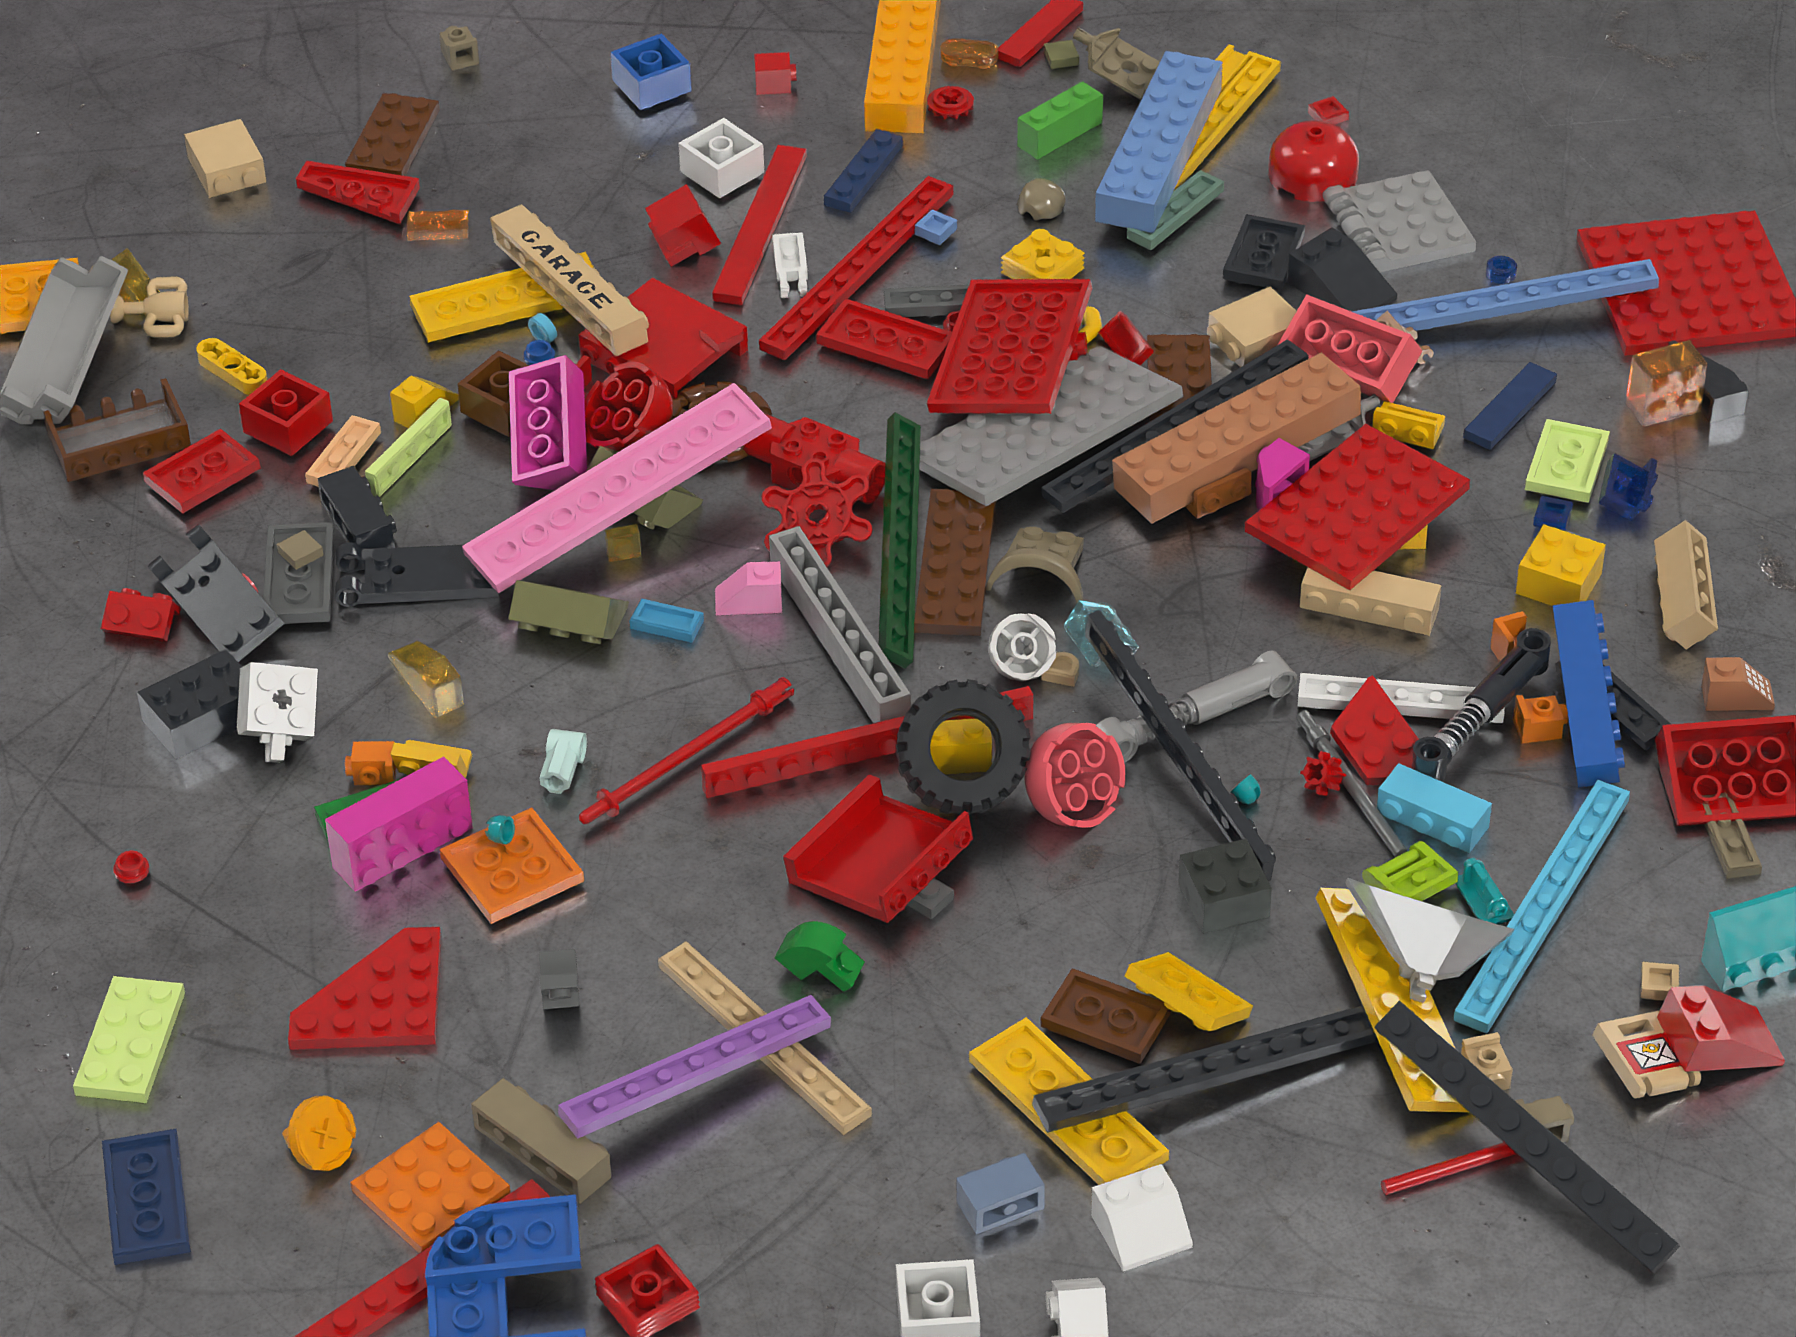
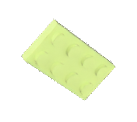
M113 976L73 1084L75 1096L147 1103L185 995L183 983Z

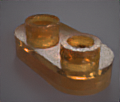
M952 38L944 41L940 47L941 60L950 66H969L987 69L998 61V47L989 41Z

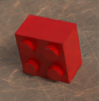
M281 369L239 403L243 433L290 456H293L333 422L329 392Z

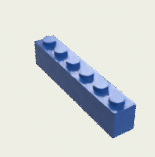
M1593 600L1553 605L1578 788L1594 786L1597 780L1609 784L1620 782L1618 768H1625L1623 748H1615V741L1621 740L1618 720H1611L1610 715L1617 713L1614 692L1607 693L1606 688L1613 686L1610 666H1603L1602 661L1609 659L1606 639L1599 640L1598 633H1605L1602 612L1595 613Z

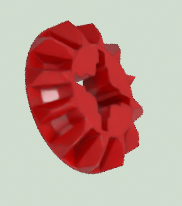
M940 87L929 94L927 98L928 110L932 111L935 117L943 116L944 120L953 117L957 120L959 115L968 116V112L973 110L974 97L968 90L961 87Z

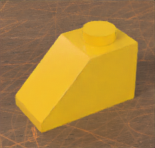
M412 375L390 392L393 420L406 428H409L439 398L449 401L450 406L459 400L458 394L445 387Z

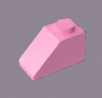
M780 561L747 562L715 588L716 615L782 613Z

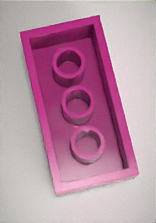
M443 756L326 818L325 823L332 868L356 892L473 829L467 779Z

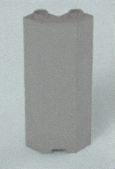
M103 256L97 259L89 271L65 258L58 260L49 273L1 387V415L19 424H32L34 419H44L43 411L50 410L53 424L61 423L74 405L128 269Z

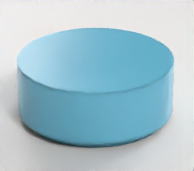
M537 313L529 319L528 327L536 340H544L551 343L557 338V330L547 316Z

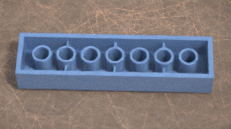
M1165 51L1096 191L1095 222L1154 233L1221 92L1222 61L1185 55L1180 52Z

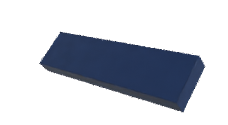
M1529 362L1464 429L1463 438L1491 450L1556 383L1557 373Z

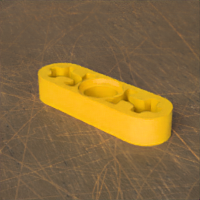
M208 338L198 343L196 350L199 364L244 394L250 395L267 381L266 370L262 366L223 341L216 338ZM228 365H240L239 367L233 369L225 368Z

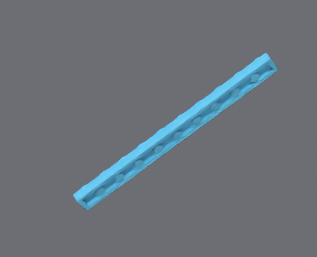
M1597 780L1507 927L1514 929L1513 933L1491 951L1455 1009L1453 1021L1486 1034L1489 1032L1629 802L1630 791Z

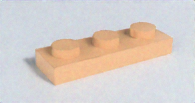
M351 415L305 473L306 483L319 487L317 478L351 466L355 467L380 435V423Z

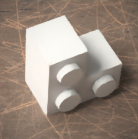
M1099 1278L1052 1281V1291L1046 1292L1047 1315H1050V1320H1055L1057 1323L1058 1335L1051 1337H1108L1105 1287Z

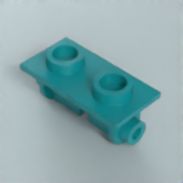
M1476 858L1467 859L1464 863L1463 874L1458 876V882L1455 884L1476 918L1495 924L1511 921L1514 913L1486 868H1484L1483 862L1476 860Z

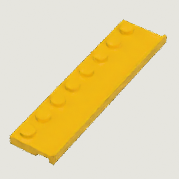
M1230 44L1215 59L1222 61L1221 92L1174 191L1189 178L1280 72L1281 61L1251 51L1246 55L1234 51V46Z

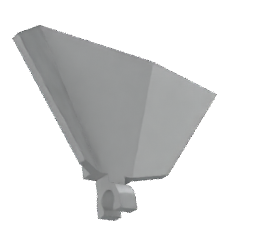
M1348 877L1344 882L1390 955L1399 964L1400 977L1410 979V999L1424 1003L1426 999L1425 990H1431L1437 980L1459 977L1508 938L1514 931V929L1373 887Z

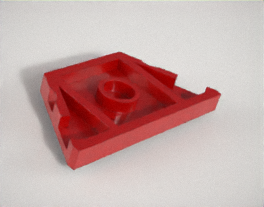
M1373 675L1367 678L1332 724L1330 730L1331 736L1366 785H1382L1398 763L1412 769L1413 746L1419 738Z

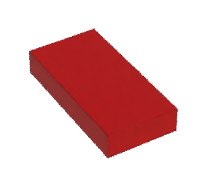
M1119 311L1098 332L1114 353L1138 365L1143 364L1155 352L1122 311Z

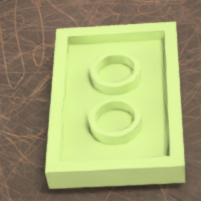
M1546 419L1526 479L1525 490L1589 503L1609 441L1610 431Z

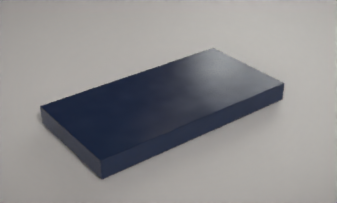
M177 1129L103 1140L102 1149L114 1264L118 1265L190 1253L191 1247Z

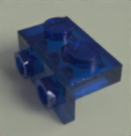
M1614 453L1607 462L1598 503L1630 521L1640 511L1646 512L1653 501L1651 490L1658 478V474L1655 473L1658 461L1651 458L1641 468Z

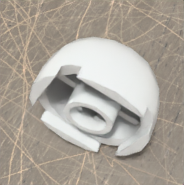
M1020 613L1009 615L996 625L989 637L988 653L990 661L997 672L1008 679L1017 681L1036 679L1050 668L1056 658L1055 634L1048 623L1035 614Z

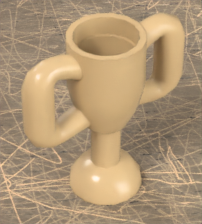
M156 277L147 285L148 297L144 301L124 302L123 298L118 295L110 314L112 324L120 322L125 314H145L146 319L143 330L147 336L159 338L180 335L184 329V322L188 321L189 314L186 282L179 277ZM158 289H177L176 291L156 292ZM155 321L174 322V325L153 324L155 323Z

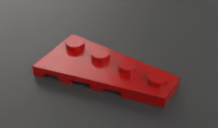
M306 161L296 177L297 188L398 224L403 220L420 189L419 178Z

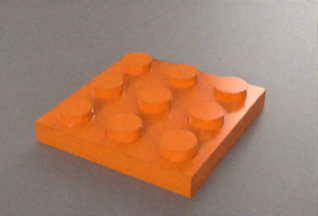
M533 808L511 817L514 820L515 832L511 842L508 844H499L489 840L485 834V831H488L487 827L440 849L441 860L490 924L584 882L582 869Z
M440 1122L350 1182L352 1192L418 1253L432 1246L438 1236L443 1238L455 1226L454 1220L475 1208L496 1203L511 1193L510 1185Z

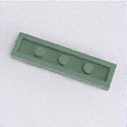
M1199 170L1173 191L1154 233L1127 228V239L1152 250L1224 191V181Z

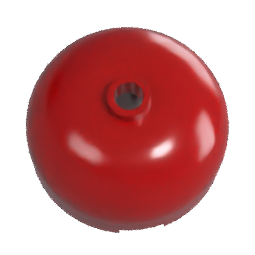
M1311 120L1293 124L1283 130L1272 144L1269 155V179L1277 190L1282 188L1293 193L1294 199L1307 202L1325 201L1323 199V192L1327 188L1336 185L1348 188L1355 186L1357 183L1359 171L1357 146L1346 131L1332 123Z
M626 362L615 366L616 372L610 375L603 383L598 380L585 398L586 441L597 450L599 446H603L620 452L672 420L673 398L669 387L659 375L639 362Z

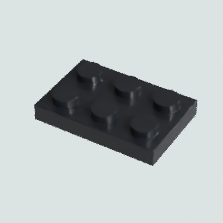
M1246 214L1223 268V279L1283 290L1288 277L1289 253L1300 247L1305 236V225Z

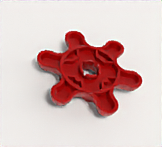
M812 458L807 460L802 466L803 481L798 488L785 490L779 486H769L763 491L761 496L763 504L769 509L778 511L782 516L780 525L766 535L764 544L770 551L769 535L800 526L828 568L832 561L831 547L835 542H840L844 538H850L862 543L867 541L872 535L871 523L866 519L855 516L852 511L854 503L867 494L869 482L865 476L857 474L850 476L843 483H831L826 478L824 462L818 458ZM822 509L826 511L825 517L819 523L809 519L810 514L814 510Z

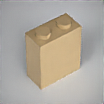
M241 119L184 134L188 159L209 198L266 182L263 158Z
M1268 287L1209 312L1207 335H1210V341L1222 349L1227 357L1241 368L1278 345L1297 311L1274 289Z

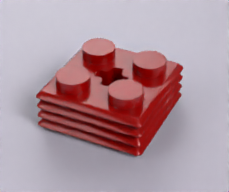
M659 1244L646 1249L595 1277L596 1295L630 1337H649L700 1308L698 1290Z

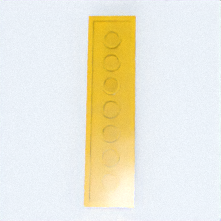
M1320 888L1316 900L1409 1111L1468 1112L1374 1028L1400 1000L1455 1048L1428 989L1425 990L1426 999L1424 1003L1410 999V979L1400 977L1399 964L1390 955L1350 890L1343 888Z

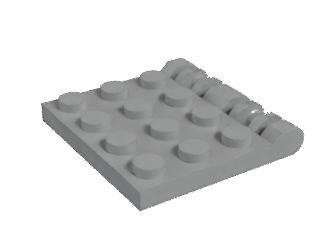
M1429 170L1344 188L1341 185L1331 186L1323 192V199L1333 214L1337 215V221L1347 237L1355 241L1379 272L1476 251V240Z

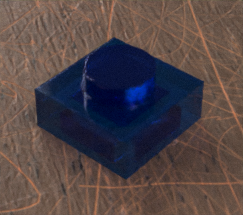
M1541 496L1534 516L1533 526L1542 528L1544 524L1566 531L1574 502Z

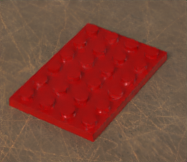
M971 280L927 401L929 413L1051 414L1093 289L1091 280Z
M1365 423L1245 522V532L1346 589L1351 590L1467 492L1470 488V479Z

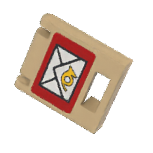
M1659 1011L1598 1023L1592 1035L1635 1099L1644 1097L1646 1092L1650 1097L1686 1089L1687 1086H1696L1701 1081L1700 1071L1684 1072L1658 1021ZM1640 1031H1641V1033H1638V1034H1633V1035H1629V1036H1624L1625 1034H1630V1033H1635V1032H1640Z

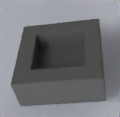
M933 878L926 888L921 890L907 906L932 920L954 899V889Z

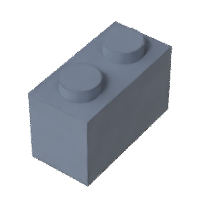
M1025 1153L1011 1158H1004L996 1164L980 1170L970 1171L964 1176L956 1178L957 1204L976 1234L1045 1208V1184Z

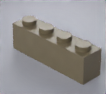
M502 1078L471 1103L474 1128L566 1195L576 1194L578 1204L585 1201L611 1179L610 1155L606 1148L600 1143H593L585 1136L577 1139L564 1121L557 1117L549 1106L536 1102L521 1086H514L505 1078Z

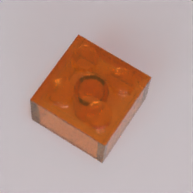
M1690 340L1632 355L1626 405L1643 427L1700 412L1708 363Z

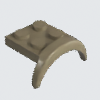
M1038 527L1020 528L1006 555L994 567L988 579L986 590L991 591L998 577L1009 570L1019 567H1036L1047 570L1061 578L1071 589L1076 604L1082 605L1083 591L1074 567L1083 551L1084 538L1076 537L1073 533L1065 531L1050 533L1044 532Z

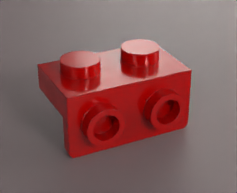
M122 588L121 592L109 591L100 629L106 633L167 642L173 615H180L181 608L172 600L171 596L161 593H153L152 597L141 596V592L128 588Z

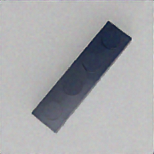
M876 129L825 193L824 205L851 213L903 147V136Z

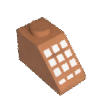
M1706 658L1701 685L1706 711L1774 710L1775 703L1770 681L1742 658Z

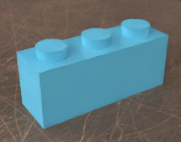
M1397 764L1378 789L1377 809L1383 816L1470 853L1489 828L1492 803L1402 764Z

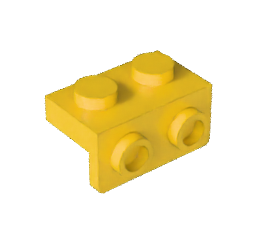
M1384 401L1381 407H1376L1374 410L1372 427L1398 441L1434 449L1443 430L1445 416Z
M407 740L405 744L394 742L390 754L398 773L406 775L444 756L466 778L472 759V753L468 749Z

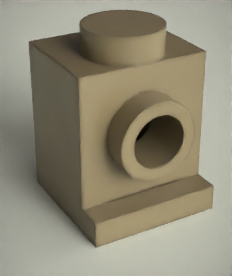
M450 26L444 32L439 33L441 52L452 71L479 64L477 39L473 38L467 26L461 28ZM465 49L468 54L456 57V51Z
M1561 1096L1538 1099L1528 1104H1525L1523 1099L1515 1100L1563 1143L1568 1142L1570 1126L1574 1124V1115L1568 1103L1564 1104Z

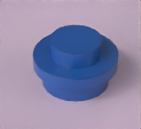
M544 340L530 342L524 351V361L528 365L555 358L554 349L550 343Z

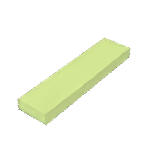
M439 398L365 471V476L373 496L378 495L380 497L452 426L449 401Z

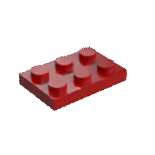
M220 428L143 472L144 482L183 514L261 468L259 459Z

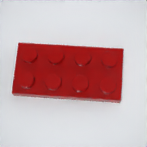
M845 298L816 334V342L819 345L928 380L942 362L952 332Z

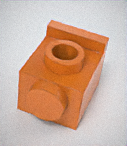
M1516 695L1513 721L1521 743L1562 739L1563 725L1568 723L1566 705L1558 704L1555 695L1524 699L1523 695Z
M394 741L353 742L352 754L345 758L346 776H353L354 785H383L396 780L397 768L390 755Z

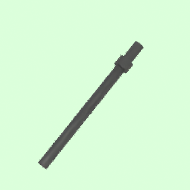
M1307 710L1298 713L1296 718L1306 731V739L1313 749L1330 753L1331 758L1342 759L1330 743L1331 737L1325 728L1318 726ZM1342 760L1340 767L1343 773L1346 774V777L1342 779V783L1394 857L1407 852L1405 846Z

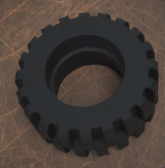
M967 679L966 682L952 680L939 687L936 685L928 689L927 693L921 697L919 696L912 704L898 731L896 757L898 758V769L901 777L905 778L912 794L915 793L922 799L920 802L928 807L931 805L939 809L940 813L947 815L949 813L960 815L964 811L968 812L969 815L977 812L980 814L1001 804L1016 789L1027 770L1025 768L1026 761L1030 760L1031 748H1029V740L1031 737L1029 728H1026L1024 724V715L1020 709L1017 710L1013 706V700L1007 694L1003 696L996 691V687L987 684V686L978 684L977 680ZM951 717H974L983 722L994 737L996 745L994 761L984 774L975 779L956 780L950 778L937 768L932 759L930 750L932 735L942 722Z

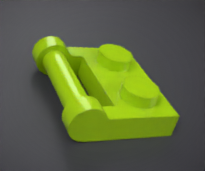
M1418 841L1410 846L1409 851L1378 867L1371 866L1363 870L1362 877L1367 885L1423 901L1457 883L1458 871L1425 842Z

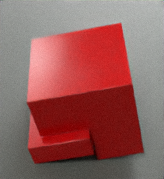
M687 184L645 208L651 219V222L647 224L671 267L697 251L701 256L721 244L706 214Z

